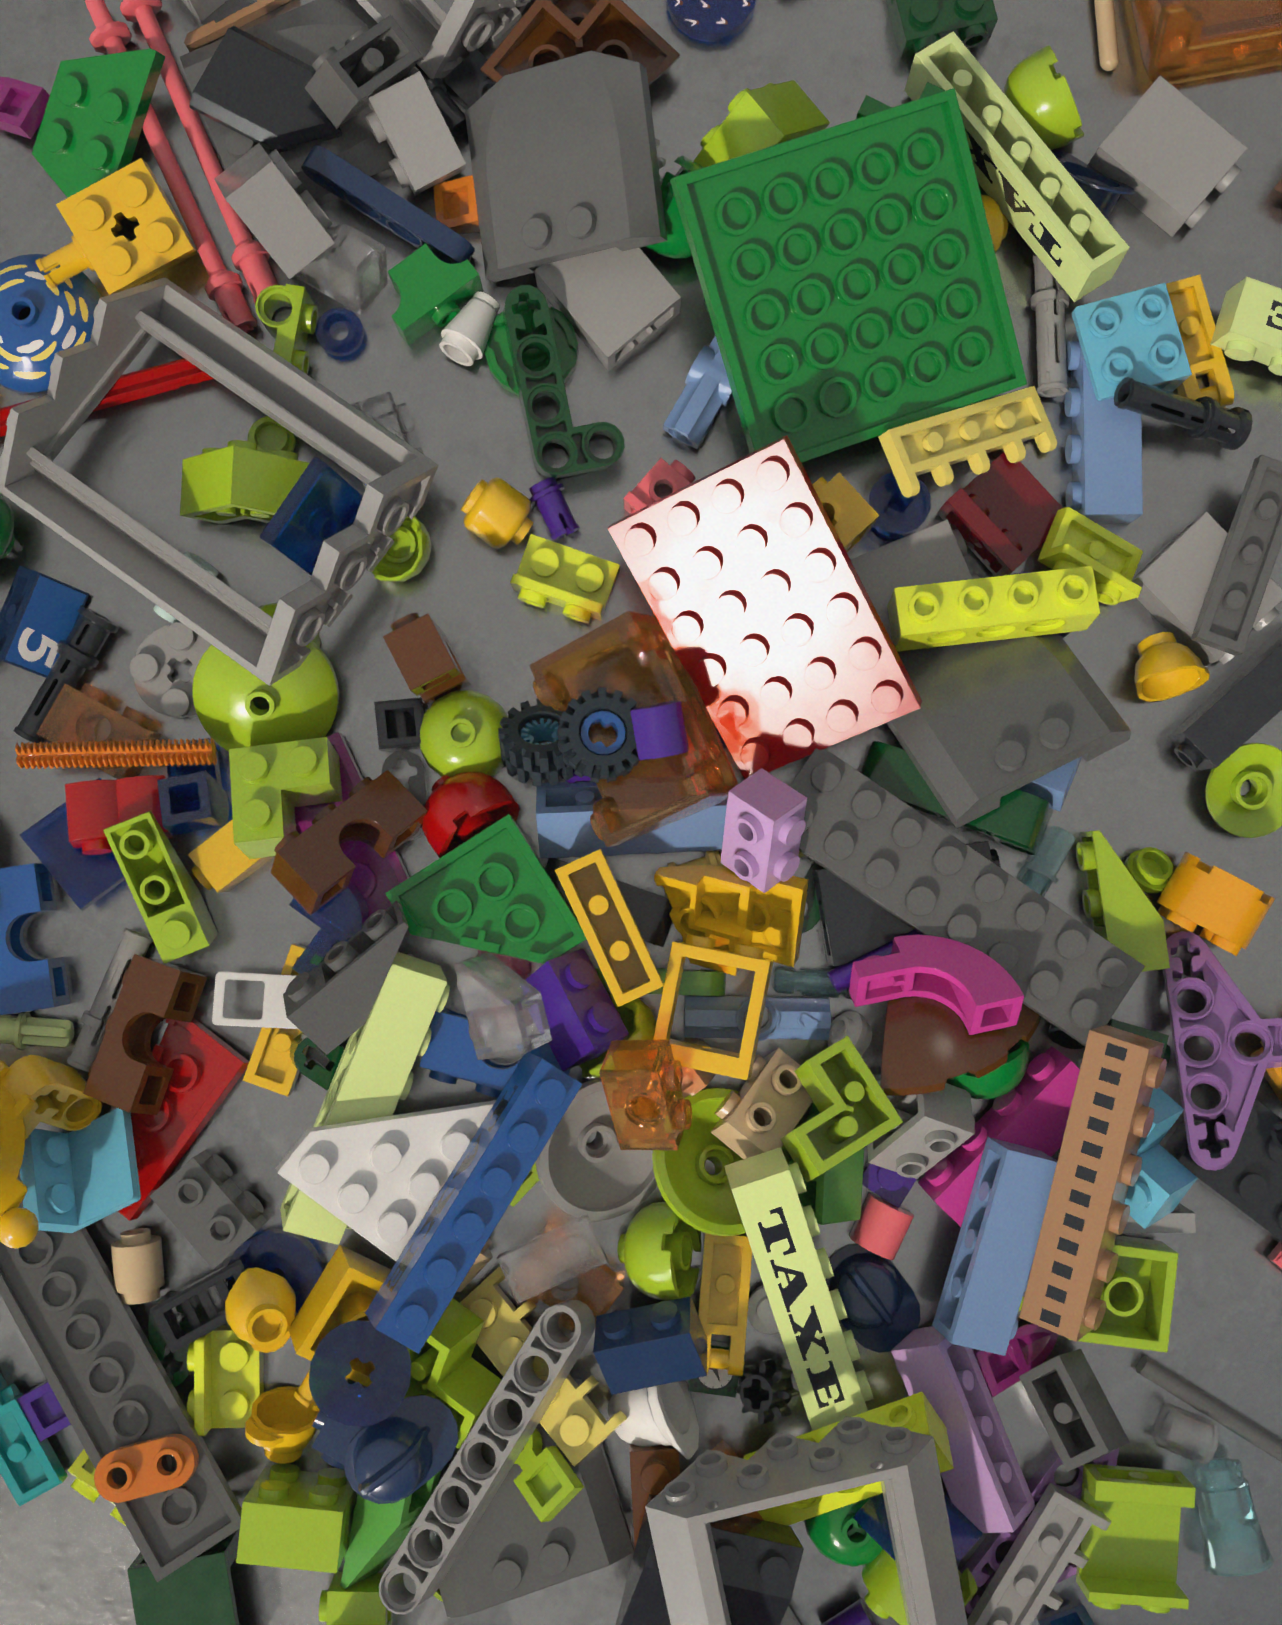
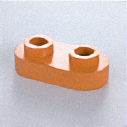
M169 1434L119 1447L106 1454L99 1461L94 1474L95 1486L104 1499L115 1503L172 1490L182 1486L194 1475L199 1463V1453L194 1442L182 1434ZM169 1454L175 1457L177 1468L174 1472H168L163 1468L162 1458L164 1455ZM119 1467L126 1472L127 1481L124 1485L114 1482L112 1478L114 1468Z

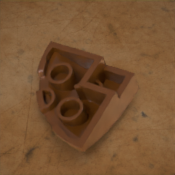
M536 0L482 66L481 72L497 83L503 76L588 51H595L641 63L647 69L648 84L650 85L668 71L680 58V54L622 0Z
M917 996L888 1000L880 1086L886 1096H905L942 1091L945 1089L947 1079L967 1072L975 1074L977 1078H980L1007 1062L1008 1050L1020 1039L1028 1042L1035 1033L1042 1016L1022 1003L1017 1025L969 1035L961 1018L951 1008L941 1002Z

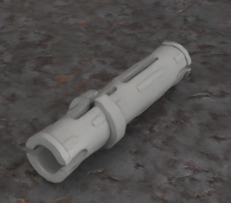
M1036 255L1033 256L1035 294L1031 296L1030 300L1031 309L1036 312L1037 393L1041 397H1058L1069 391L1067 384L1065 308L1069 305V295Z
M124 928L123 936L105 973L90 1011L85 1010L80 1021L84 1025L72 1053L67 1059V1063L71 1066L89 1072L105 1035L106 1022L113 1013L123 986V976L130 966L134 954L145 956L150 944L153 942L151 937L143 933Z

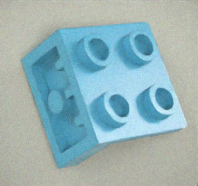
M1166 283L1080 305L1072 311L1077 335L1095 397L1098 401L1114 398L1118 384L1127 377L1171 392L1192 375Z
M116 1108L93 1120L84 1129L70 1133L34 1129L25 1140L20 1179L28 1191L23 1199V1208H27L36 1215L40 1231L74 1233L140 1200L141 1191L131 1114L129 1112Z

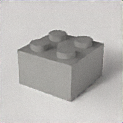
M258 143L214 179L226 201L289 279L335 243L326 231L333 223L307 189L300 195L295 189L302 183L276 149L268 155L260 143Z

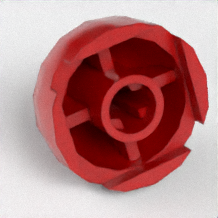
M464 772L453 777L444 775L433 784L432 792L425 802L424 807L428 812L424 816L422 830L432 849L441 858L508 814L516 821L520 807L508 789L497 778L488 774Z

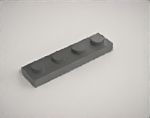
M1262 454L1254 459L1191 637L1193 641L1234 656L1244 653L1282 545V462Z

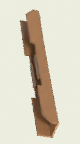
M257 0L254 4L227 16L217 23L213 20L187 33L184 43L188 51L192 52L224 36L228 28L232 26L240 28L292 0Z

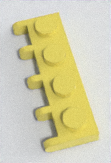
M1035 386L895 427L878 437L899 489L906 498L919 493L918 475L931 472L935 483L942 487L953 482L954 475L950 465L967 460L972 472L979 475L990 469V460L987 453L1003 449L1008 461L1016 463L1022 461L1026 456V450L1023 445L1024 441L1035 439L1038 449L1043 453L1053 451L1057 446L1056 436Z
M501 1265L464 1298L460 1304L484 1320L476 1343L504 1377L533 1329L525 1318L537 1305L531 1298L518 1308L513 1305L498 1286L510 1273L504 1265ZM535 1356L533 1361L534 1373L539 1379L546 1381L549 1375L547 1362L543 1358ZM568 1374L539 1422L574 1467L580 1464L627 1419L626 1415L620 1410L607 1421L587 1397V1394L599 1383L593 1375L579 1386Z

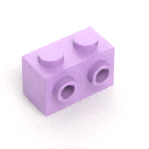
M762 768L729 790L720 863L732 870L740 879L749 882L763 893L780 881L785 882L795 874L800 864L798 854L801 836L806 826L804 815L807 797Z

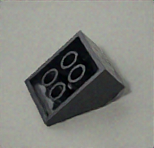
M649 1494L647 1504L657 1495ZM646 1508L615 1625H671ZM744 1515L710 1522L731 1625H780L792 1598L804 1550L791 1526Z

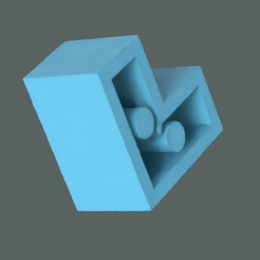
M1153 1088L1149 1107L1154 1109V1119L1148 1135L1140 1139L1136 1156L1142 1157V1167L1135 1185L1128 1187L1124 1203L1130 1206V1216L1144 1229L1173 1212L1198 1179L1160 1145L1162 1139L1184 1110L1160 1088Z

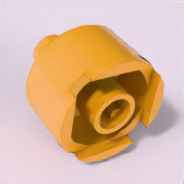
M1185 852L1157 900V903L1161 904L1157 912L1192 933L1197 924L1204 927L1199 936L1237 956L1241 948L1247 949L1275 898L1264 894L1262 890L1214 865L1209 866L1200 861V858Z

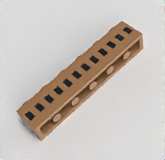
M1108 1025L1089 1030L1019 1316L1023 1320L1075 1342L1092 1329L1096 1331L1104 1318L1106 1301L1101 1300L1104 1283L1110 1282L1117 1267L1118 1254L1112 1251L1116 1235L1123 1233L1129 1219L1130 1206L1124 1203L1128 1187L1135 1185L1141 1171L1142 1157L1136 1155L1141 1137L1145 1138L1148 1135L1153 1123L1154 1109L1149 1107L1153 1088L1158 1089L1160 1087L1167 1066L1166 1059L1161 1058L1164 1043Z

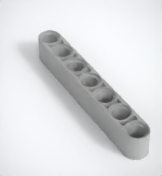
M568 1300L547 1308L538 1319L384 1572L379 1583V1596L387 1610L394 1614L404 1615L430 1599L438 1590L590 1340L595 1329V1317L592 1310L585 1303L579 1300ZM563 1312L569 1314L574 1320L575 1333L572 1338L564 1336L560 1331L559 1318ZM535 1356H539L547 1362L549 1375L546 1381L539 1379L534 1373L533 1361ZM509 1399L516 1401L520 1405L522 1410L521 1423H516L509 1417L507 1412ZM483 1442L490 1445L495 1452L496 1462L494 1466L487 1464L482 1457L481 1447ZM457 1486L463 1488L469 1497L468 1509L462 1507L457 1502L455 1497ZM430 1530L437 1532L441 1537L442 1552L432 1546L429 1539ZM404 1573L414 1580L416 1594L409 1592L403 1582Z

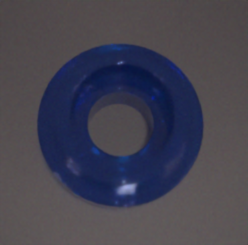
M334 308L325 312L318 320L316 336L319 344L326 352L335 356H346L355 352L360 347L364 337V329L360 319L354 312L345 308ZM339 327L349 329L347 337L343 340L333 338L334 331Z

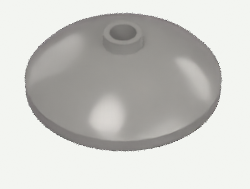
M602 1077L583 1083L536 1160L538 1178L547 1196L567 1214L590 1221H601L619 1217L645 1201L658 1186L653 1170V1144L657 1129L667 1114L659 1098L643 1085L622 1077ZM596 1132L594 1141L587 1144L589 1136Z

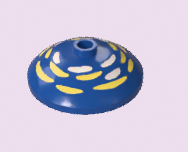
M44 254L21 255L0 263V385L15 392L30 395L47 394L51 376L50 366L56 352L90 341L94 325V310L99 298H101L96 286L83 272L52 289L43 276L59 268L60 265L47 273H44V271L40 272L35 260L47 256ZM24 308H30V315L24 320H19L20 311Z

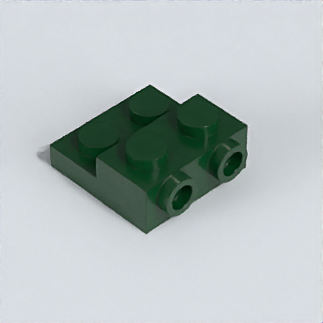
M886 0L900 59L915 56L919 51L953 31L967 48L978 46L991 37L998 20L993 0Z

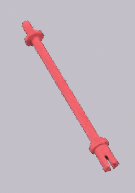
M85 0L86 7L96 27L89 38L95 51L108 54L127 52L125 46L130 42L132 34L126 23L113 21L104 0ZM150 103L142 130L209 275L205 285L207 296L210 300L216 302L222 317L244 332L249 333L258 324L241 291L243 288L242 279L238 273L226 269Z
M123 0L120 5V11L125 19L130 22H138L149 48L166 56L160 74L236 245L231 256L234 267L242 271L253 296L254 304H256L257 297L262 290L272 285H278L268 262L270 254L260 242L253 240L249 228L226 201L214 180L223 172V169L198 112L190 108L191 96L155 16L161 10L162 2L161 0Z

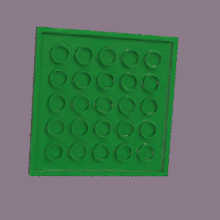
M955 88L685 173L670 180L750 453L787 435L802 463L880 436L889 429L952 411L1027 385Z

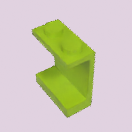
M1097 1464L1083 1465L1081 1501L1102 1512L1111 1520V1524L1106 1531L1092 1524L1078 1547V1550L1089 1559L1083 1569L1077 1566L1076 1582L1088 1602L1109 1610L1120 1609L1121 1604L1141 1606L1143 1609L1154 1613H1168L1171 1611V1608L1188 1609L1189 1599L1176 1583L1181 1507L1195 1508L1196 1488L1181 1471Z

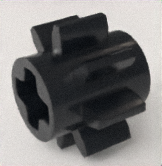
M772 1358L762 1360L759 1367L755 1364L744 1367L743 1373L746 1378L741 1386L735 1387V1391L740 1393V1399L744 1405L741 1410L742 1413H758L759 1424L772 1422L775 1416L779 1419L790 1416L792 1412L787 1404L791 1401L792 1397L799 1395V1391L794 1389L790 1378L793 1371L791 1369L777 1370L775 1360Z

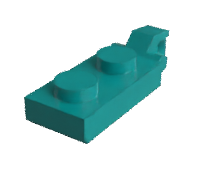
M0 1373V1474L17 1505L21 1506L63 1483L68 1475L48 1439L46 1438L41 1442L38 1440L17 1401L23 1395L22 1392L19 1393V1389L14 1383L8 1386Z

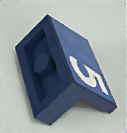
M19 566L0 612V660L46 678L60 656L57 653L58 642L66 640L80 617L78 609L80 605L85 606L89 593L40 572Z

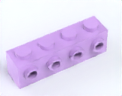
M934 1327L915 1329L895 1346L891 1353L908 1395L911 1396L923 1392L947 1428L954 1469L940 1474L965 1534L1014 1532L1036 1505L972 1348L951 1344Z

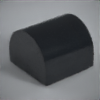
M422 698L374 702L379 751H400L420 748V728L424 716Z

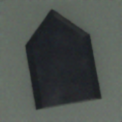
M236 26L228 28L192 92L189 104L191 109L256 143H260V145L272 151L276 149L279 153L296 149V145L320 138L326 141L342 136L340 127L336 129L305 89V86L316 73L312 66Z

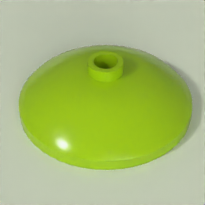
M311 641L305 646L311 652L300 667L269 686L211 644L197 665L192 687L194 707L202 726L210 737L228 752L229 749L325 737L337 713L339 689L334 669L324 652ZM253 698H265L269 702V708L265 710L258 709L253 704Z
M725 1088L701 1090L693 1096L690 1094L675 1104L667 1112L657 1129L653 1144L652 1161L654 1176L661 1195L680 1219L704 1233L717 1236H735L746 1233L724 1166L743 1159L711 1133L720 1119L715 1114L718 1106L731 1091L738 1094V1091ZM783 1145L781 1149L789 1165L791 1156ZM706 1160H709L714 1164V1175H710L706 1171Z

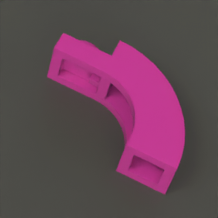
M931 935L894 937L890 955H873L861 961L853 962L849 993L855 1007L911 996L936 1000L951 1008L961 1018L969 1035L1017 1025L1024 999V994L1019 985L994 959L967 944Z

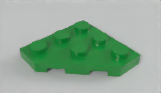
M510 814L385 893L391 904L398 901L402 905L408 924V931L411 935L435 939L541 964L560 957L586 940L577 918Z

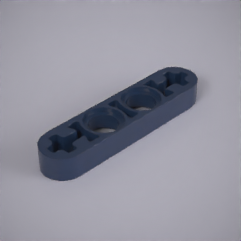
M314 145L302 164V171L315 183L418 249L426 243L438 259L449 264L461 263L467 259L470 261L475 248L464 237L326 148Z

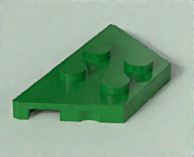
M149 48L60 62L32 155L67 198L131 164L166 56Z

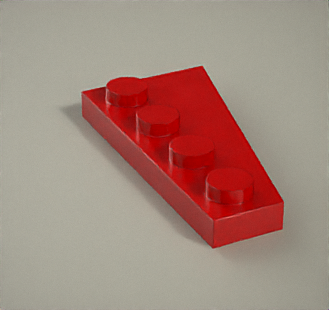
M166 1018L167 1028L160 1044H155L152 1051L154 1058L158 1062L174 1068L158 1115L130 1113L141 1198L139 1201L118 1211L129 1221L139 1218L152 1200L149 1196L166 1181L249 1064L246 1058L195 1018L192 1019L191 1023Z

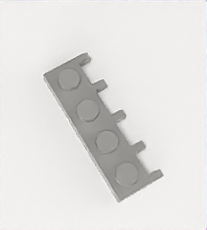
M1049 1483L968 1617L967 1624L1031 1625L1043 1604L1058 1610L1063 1603V1599L1052 1589L1069 1562L1082 1569L1085 1567L1089 1559L1077 1548L1091 1525L1093 1524L1106 1531L1111 1524V1520L1097 1509Z

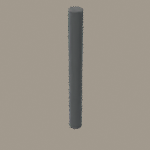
M1145 1355L1139 1360L1136 1367L1138 1374L1282 1462V1440L1148 1356Z

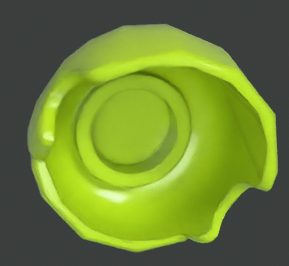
M406 516L398 530L389 536L393 539L394 544L372 571L375 579L405 582L419 574L430 559L432 546L430 536L424 524L416 516L413 519Z

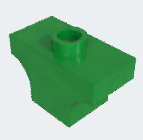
M426 243L388 271L395 290L401 296L399 307L391 317L398 332L409 346L435 326L444 327L448 325L459 313L460 308L472 299L476 292L484 291L479 273L468 259L457 264L445 263L434 255Z

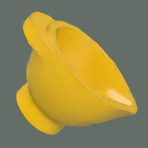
M1171 632L1153 634L1143 639L1137 645L1140 658L1135 664L1134 682L1139 699L1148 702L1167 700L1197 689L1209 680L1210 673L1208 668L1203 666L1200 658L1189 647L1177 643L1174 634Z
M258 1267L248 1268L240 1274L225 1301L226 1321L236 1336L247 1341L254 1350L263 1353L274 1352L282 1348L290 1338L288 1329L296 1317L295 1292L282 1276Z
M277 1387L262 1393L253 1402L252 1415L245 1422L246 1438L251 1443L262 1446L265 1456L272 1462L287 1464L299 1459L303 1449L313 1439L318 1430L312 1427L320 1410L315 1411L311 1409L312 1400L309 1406L306 1407L294 1397V1392L299 1387Z

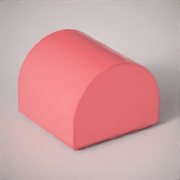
M868 1193L861 1209L860 1220H856L849 1237L868 1251L883 1258L894 1260L914 1215L901 1207L897 1208L890 1202Z

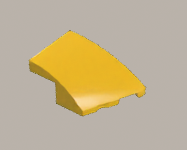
M726 866L660 867L656 871L654 881L657 886H663L672 906L669 915L675 929L682 935L683 942L686 941L687 934L716 939L714 948L729 952L734 951L735 943L764 949V959L774 960L776 963L794 967L800 954L809 879L792 876L789 880L785 882L780 881L763 893L749 882L740 879ZM689 958L691 964L736 976L740 968Z

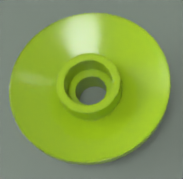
M1263 743L1243 744L1217 768H1212L1206 784V803L1212 818L1222 829L1239 837L1256 838L1268 835L1282 826V751L1280 749ZM1246 780H1249L1251 788L1247 794L1242 796L1240 794L1241 786Z

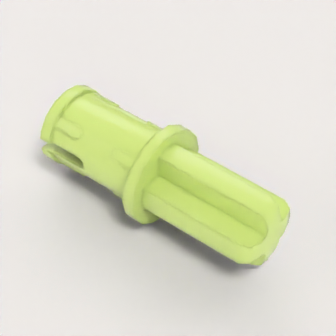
M20 1012L18 1016L0 1015V1043L14 1044L17 1050H24L27 1046L67 1048L74 1038V1026L70 1020L31 1017L29 1012Z

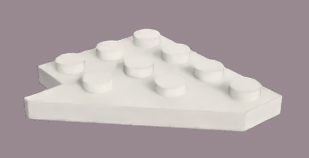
M496 1100L307 1128L275 1169L279 1175L397 1262Z

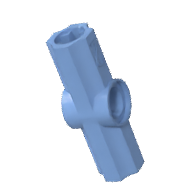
M714 336L709 347L705 345L699 352L686 377L685 384L687 385L663 424V430L668 432L675 440L696 449L703 442L722 406L726 407L733 398L716 336Z
M685 995L684 1037L743 1038L745 1028L743 1017L749 1007L751 995ZM767 996L765 1007L769 1011V1021L765 1027L760 1029L758 1041L767 1039L829 1040L831 1029L829 997Z

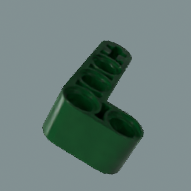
M521 285L514 288L505 300L503 320L530 450L536 470L547 478L555 477V479L611 467L622 456L625 448L622 432L615 425L608 422H597L573 427L545 295L538 288L531 285ZM519 302H526L529 309H537L533 312L531 320L533 334L524 337L526 328L522 314H513L517 312ZM529 349L543 351L548 358V366L542 371L529 370L522 361V355L525 351ZM540 396H548L556 402L558 414L550 420L540 419L533 412L532 402ZM603 434L612 440L614 451L611 457L606 459L598 458L591 453L589 440L593 435ZM550 443L562 445L568 454L567 463L560 468L548 466L543 460L542 449Z
M873 741L861 773L913 809L952 822L905 750L883 742ZM1016 789L1000 798V807L963 825V827L991 836L996 842L1014 850L1036 856L1053 814V808L1048 801Z

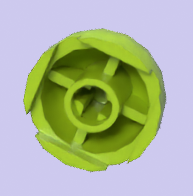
M1047 45L1016 64L1007 76L1004 94L1047 147L1053 150L1084 137V132L1080 128L1082 122L1064 75L1061 76L1060 72L1056 73L1053 64L1058 62L1050 45Z
M473 690L450 692L435 700L425 712L420 728V751L428 766L441 777L444 775L453 777L464 772H482L494 777L504 767L498 728H502L500 721L503 717L508 718L505 709L487 694Z
M666 1202L652 1203L642 1208L630 1221L626 1233L620 1235L617 1247L618 1259L621 1263H624L627 1276L633 1285L648 1297L667 1301L689 1297L694 1293L699 1277L700 1268H691L693 1250L701 1252V1231L680 1219Z

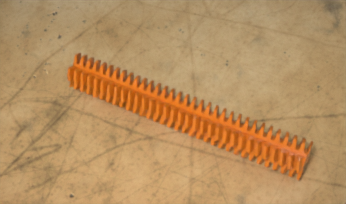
M198 738V743H196L195 739H192V743L186 739V744H184L182 739H180V744H178L176 739H174V744H172L170 739H168V744H166L164 739H162V744H160L158 739L155 741L156 744L149 739V744L148 741L143 740V745L140 740H137V745L136 741L131 740V745L130 741L125 740V745L124 741L119 740V745L118 741L115 742L113 740L112 745V741L109 742L107 740V745L103 741L100 743L88 741V744L85 741H82V744L76 741V745L75 742L70 741L69 745V742L64 741L63 746V742L60 743L58 741V746L54 742L52 744L48 742L37 744L36 742L31 744L27 742L24 744L21 742V747H19L18 743L15 746L16 762L22 769L24 767L26 769L30 767L35 769L36 766L38 769H41L42 766L44 769L48 766L50 769L54 766L58 769L60 766L62 768L66 766L68 768L72 766L74 768L78 766L80 768L84 766L86 768L90 766L95 768L97 765L99 768L103 765L107 768L109 765L114 767L115 764L117 767H120L121 764L123 767H126L127 764L129 767L133 766V764L135 767L139 766V764L141 767L145 766V764L147 767L151 766V764L153 767L157 766V764L159 766L163 764L165 766L169 764L171 766L175 764L180 766L182 763L183 766H186L188 763L190 766L194 763L196 766L200 765V763L201 765L206 763L207 765L217 764L216 746L213 738H210L211 743L206 738H204V743H202V739Z

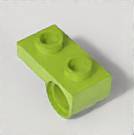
M286 284V286H269L258 295L255 308L259 319L270 335L275 338L273 352L305 374H308L310 357L309 352L305 351L308 333L314 334L317 327V305H314L305 287ZM284 306L292 307V312L286 320L280 322L272 321V316L278 308Z

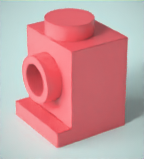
M660 458L637 486L623 498L624 509L629 514H632L661 499L654 492L655 488L660 484H667L675 492L693 483L696 478L678 460H674L669 465Z

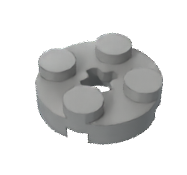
M181 622L160 627L149 634L140 644L136 656L133 657L130 663V673L134 678L135 688L141 699L151 709L163 715L176 718L198 717L193 701V678L201 657L211 644ZM190 660L192 666L188 672L192 678L188 682L181 679L173 681L171 678L174 672L173 664L176 661L184 663Z

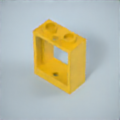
M687 934L685 942H672L649 1060L748 1080L752 1076L774 960L764 959V949L735 943L734 951L729 952L715 949L716 939ZM686 957L755 971L740 1053L670 1039Z

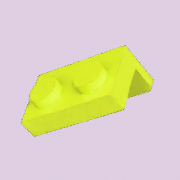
M1068 506L1057 510L1037 561L1053 570L1093 566L1098 602L1103 604L1116 605L1120 602L1138 598L1142 590L1141 586L1132 582L1143 554L1141 549Z

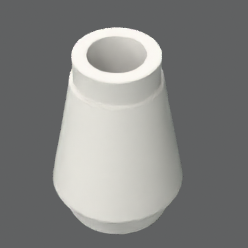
M476 292L473 298L467 302L441 331L443 339L439 346L442 352L451 360L464 366H471L475 360L481 359L496 314L500 309L498 302L484 292Z

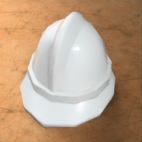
M686 1380L613 1394L607 1406L609 1419L620 1410L627 1417L615 1430L620 1439L636 1446L672 1445L686 1459H690L697 1451L699 1426Z

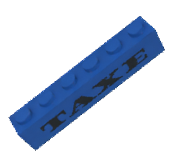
M529 1052L525 1053L366 1310L365 1314L376 1330L419 1354L572 1103L582 1083L543 1058Z

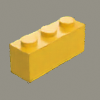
M602 849L556 869L555 872L617 1006L620 1007L663 987V980Z

